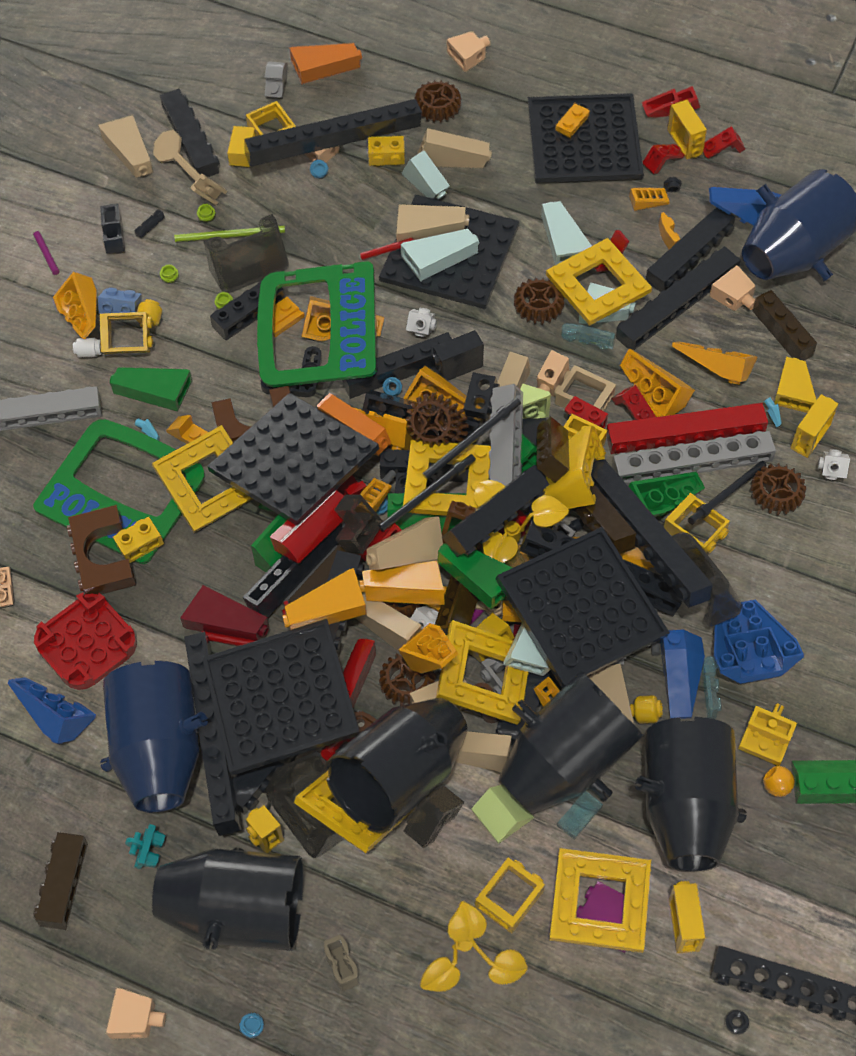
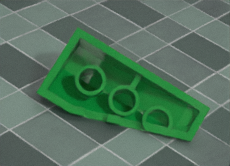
M697 471L633 481L628 485L654 517L664 515L674 509L690 493L695 496L705 489Z

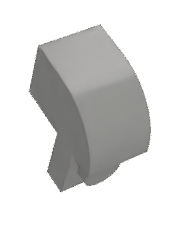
M268 61L265 70V97L283 98L284 82H287V63Z

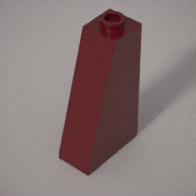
M202 585L180 617L182 626L186 629L200 632L207 631L255 641L260 640L262 637L264 638L270 628L266 616Z

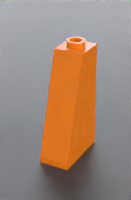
M354 43L290 47L291 62L301 84L360 68V60H362L361 51L357 50Z
M329 393L317 405L318 410L378 443L379 450L375 455L379 456L391 444L384 427L333 394Z

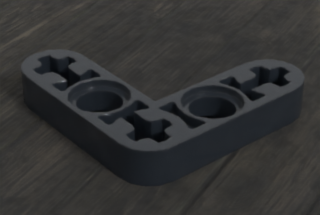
M316 346L308 347L304 352L302 368L321 366V350ZM312 354H316L314 356V362H311ZM262 380L260 381L261 389L265 394L270 395L269 390L278 388L268 387ZM318 383L300 384L299 389L297 385H294L293 388L289 389L290 394L296 397H312L317 392Z

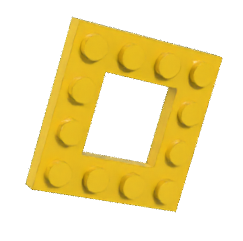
M608 238L546 270V276L589 326L652 292L650 284ZM603 263L622 285L594 300L575 277Z
M222 425L152 463V467L194 533L253 500V498L237 488L231 487L201 504L182 474V471L213 454L218 457L233 444Z
M411 440L403 506L426 489L427 479L422 473L429 468V463L437 462L459 443L445 444L442 442L438 447L436 442H434L432 448L429 446V441L422 446V441L416 442ZM471 444L447 463L455 464L456 462H461L470 454L476 458V461L469 465L466 495L433 493L408 513L447 516L452 501L463 502L468 506L478 508L474 500L476 484L489 480V451L491 446Z
M452 620L449 624L447 638L458 652V655L441 668L436 698H444L453 704L517 725L521 718L512 708L516 704L522 710L517 702L524 700L528 676L527 671L505 666L501 695L463 682L468 650L504 661L513 640Z
M328 771L299 793L294 801L300 808L364 853L369 852L415 810V808L411 810L389 831L384 833L372 832L368 830V825L362 822L356 823L342 808L330 801L333 795L326 781L329 778Z
M559 848L550 940L643 953L651 860ZM580 876L626 882L622 924L576 918Z

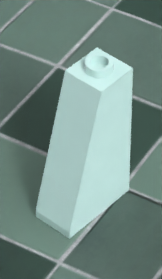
M560 201L542 204L541 216L555 265L592 246Z
M469 229L404 242L401 244V256L418 279L422 281L477 254L479 240Z
M522 623L503 665L544 676L551 669Z

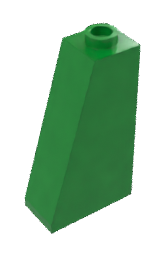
M118 367L115 374H112L110 378L113 394L177 412L192 383L191 372L188 369Z
M446 543L439 548L438 564L488 608L493 609L506 598L495 578L498 574L512 567L477 550H474L467 556L462 554L456 557Z

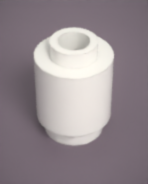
M77 338L76 342H73V352L77 354L78 358L102 355L101 340L96 338Z

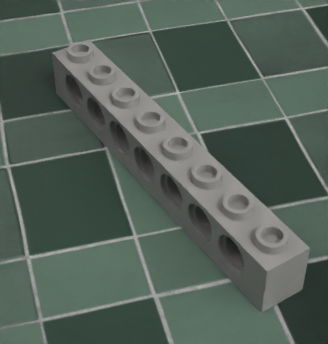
M757 431L753 434H738L728 438L719 437L709 441L700 440L690 444L681 443L671 447H658L652 450L620 453L613 456L612 468L629 485L633 481L696 471L697 473L758 464L760 461L772 462L776 449L770 431Z

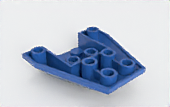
M756 599L715 607L714 659L721 674L740 684L782 676L804 658V653L797 639Z

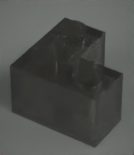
M345 494L334 509L346 523L335 540L347 553L363 554L380 530L378 525L383 520L362 495Z
M445 786L437 790L435 789L417 805L418 807L415 812L408 816L406 819L407 825L403 832L425 848L435 841L445 824L455 819L464 801Z

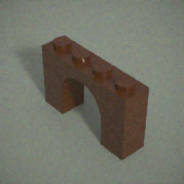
M289 386L269 390L272 407L290 393ZM231 398L211 402L217 427L222 425L233 443L252 427L244 425L236 419Z
M117 505L68 517L70 525L66 527L69 537L73 538V543H70L72 554L77 557V561H74L76 572L80 573L81 577L78 580L80 591H84L85 594L93 593L98 595V593L105 594L135 586L136 582L129 559L105 565L95 564L88 560L89 548L97 539L116 534L124 529Z

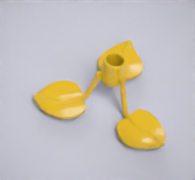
M494 480L479 482L476 484L474 493L476 505L480 507L505 486ZM552 496L537 498L531 506L533 512L527 516L521 526L515 521L508 522L505 520L503 535L499 532H491L489 534L490 538L483 543L484 554L502 563L508 562L517 554V542L521 538V532L525 530V526L532 517L536 526L550 527L559 523L568 515V508Z
M461 901L447 927L448 934L455 943L452 945L453 961L450 962L446 957L434 960L425 970L420 981V987L424 990L437 992L453 988L460 978V971L455 967L458 950L466 952L472 947L492 966L488 976L497 984L504 985L517 981L526 973L528 966L522 954L515 950L502 951L496 956L495 962L491 961L476 944L475 940H473V938L481 937L486 931V920L478 909Z

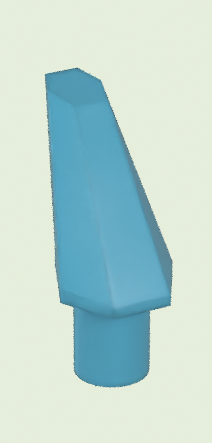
M769 397L764 403L769 409L767 411L774 424L778 427L782 424L779 405H775L771 397Z
M136 419L135 426L142 428V432L159 441L160 436L150 420Z

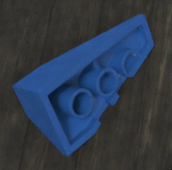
M722 187L709 188L710 204L727 214H735L740 217V221L744 224L748 222L754 226L760 212L766 208L765 201L756 190ZM772 192L775 197L781 196V194Z
M669 630V635L660 639L669 718L681 717V719L692 718L705 658L703 641L701 637L686 630Z
M26 677L8 680V685L40 730L56 744L73 741L96 717V714L78 702L71 704L65 701V696L61 694L48 693L47 687Z

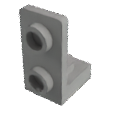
M489 657L481 662L480 674L485 682L489 681L493 686V692L501 695L503 683L494 672L498 673L505 668V665H503L504 661Z

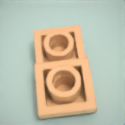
M10 567L0 568V607L14 605Z

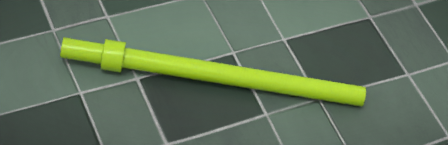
M262 225L261 228L176 234L174 238L175 242L255 235H263L265 237L271 236V234L285 233V226L270 227V225Z

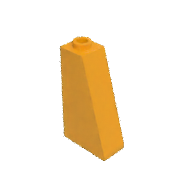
M437 560L380 570L362 571L363 580H359L361 592H365L366 601L431 605L445 604L444 589Z
M354 568L347 570L284 606L286 615H282L285 628L290 627V630L324 619H327L329 624L366 615V605Z

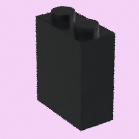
M476 330L433 346V355L431 356L433 361L432 370L449 381L483 367L484 343Z

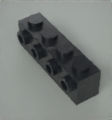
M262 280L210 315L212 328L225 341L258 320V304ZM282 287L277 289L275 304L285 298Z

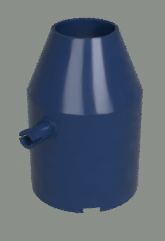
M817 169L780 197H775L767 184L756 190L765 201L766 208L760 212L742 248L743 261L751 273L760 279L768 280L805 272L810 268H814L823 282L830 278L833 273L823 262L824 257L856 232V193L853 188L838 174L831 175L825 169Z
M155 661V665L141 666V662H136L117 668L110 672L103 680L109 756L101 759L100 763L104 764L100 766L105 772L114 770L135 809L142 812H163L177 808L185 800L199 756L197 729L206 726L208 721H204L207 720V717L203 712L195 715L190 671L183 665L169 661Z

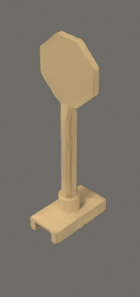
M176 131L162 132L154 142L153 155L161 163L175 159L195 180L190 188L198 195L217 205V197L221 192L226 194L227 190L205 175H200L180 154L182 138Z

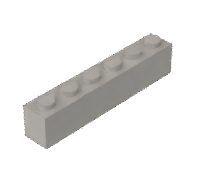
M515 384L493 388L491 397L492 414L490 418L497 413L496 411L500 407H505L516 397L521 401V404L510 412L509 417L505 420H500L491 428L489 435L491 441L490 480L502 483L504 486L521 474L523 392Z
M97 386L0 400V431L102 417L101 397Z

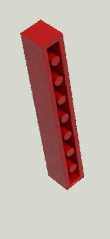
M763 403L609 423L607 424L606 438L610 454H620L658 447L676 446L681 443H695L700 440L709 441L719 437H734L738 434H753L757 431L765 432L768 419Z

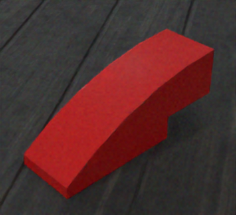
M693 86L677 93L674 88L642 102L647 117L669 116L671 105L688 100L694 110L700 108Z

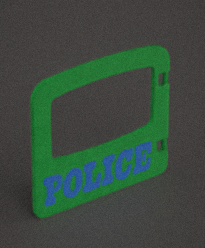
M365 261L348 265L340 264L297 269L296 271L289 272L280 271L270 273L262 280L258 304L257 347L260 377L265 385L282 387L371 377L376 373L374 267L371 262ZM354 269V273L343 274V270ZM296 275V279L286 280V276ZM326 282L329 290L331 315L328 363L317 367L277 370L273 337L277 289L285 286Z
M102 419L93 422L88 426L34 502L33 507L36 513L66 527L70 525L68 517L117 505L124 529L133 526L138 520L149 517L160 533L162 540H165L182 514L173 499L170 500L162 514L155 517L121 504L97 492L76 479L74 475L97 442L103 437L134 447L157 459L170 454L176 449L139 431L110 420ZM196 463L182 471L186 475L185 479L194 493L198 491L205 479V472L200 463ZM116 534L104 536L95 541L121 554L113 539V536ZM158 548L135 560V562L142 565L149 563Z

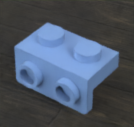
M107 288L98 296V313L136 312V307L142 301V294L135 293L133 290L119 291L116 288Z

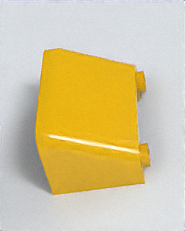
M594 426L584 427L569 439L570 470L556 483L546 476V480L550 485L544 489L545 494L542 496H552L568 509L595 504L596 496L595 494L592 495L590 491V486H594L591 471L594 459H604L606 452Z

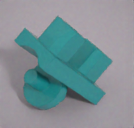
M149 824L148 828L145 829L142 841L140 840L142 835L140 832H135L134 838H127L125 844L130 847V855H135L137 849H139L134 868L141 869L143 866L155 868L157 865L159 854L149 852L148 850L150 845L161 848L165 834L156 831L155 825Z

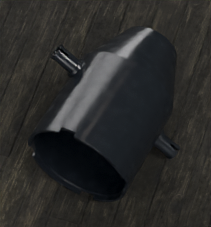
M581 670L539 712H534L524 700L517 702L523 710L516 704L512 708L525 722V725L520 729L499 780L516 800L532 814L581 796L588 789H591L602 801H606L608 798L603 791L609 797L613 792L600 778L644 736L606 694Z
M444 698L428 699L393 707L386 711L326 762L325 770H328L329 778L326 781L339 806L356 823L361 821L368 825V830L376 833L389 831L450 776L467 734V723L464 716L453 703Z
M681 717L659 721L648 727L645 731L646 778L639 776L635 784L640 786H635L638 791L646 792V816L668 865L674 869L689 872L714 869L721 862L736 821L743 823L747 815H744L747 813L746 810L738 808L734 730L730 725L722 721L706 717H694V721H681Z
M213 848L161 865L156 872L153 885V916L201 942L204 948L208 950L212 944L211 950L216 949L218 945L292 951L296 944L301 914H297L298 900H303V859L299 855L244 851L241 848L239 850L237 848L232 850Z

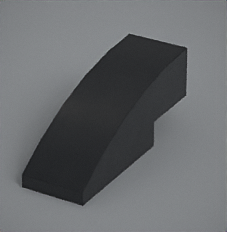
M119 204L100 206L106 254L124 251Z

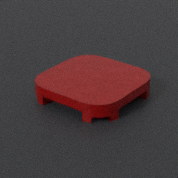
M82 592L76 595L77 600L45 624L41 621L36 626L37 630L33 642L40 656L60 679L73 689L82 690L94 686L110 672L126 662L134 654L137 647V639L131 625H128L100 593L97 595L93 593L84 594Z

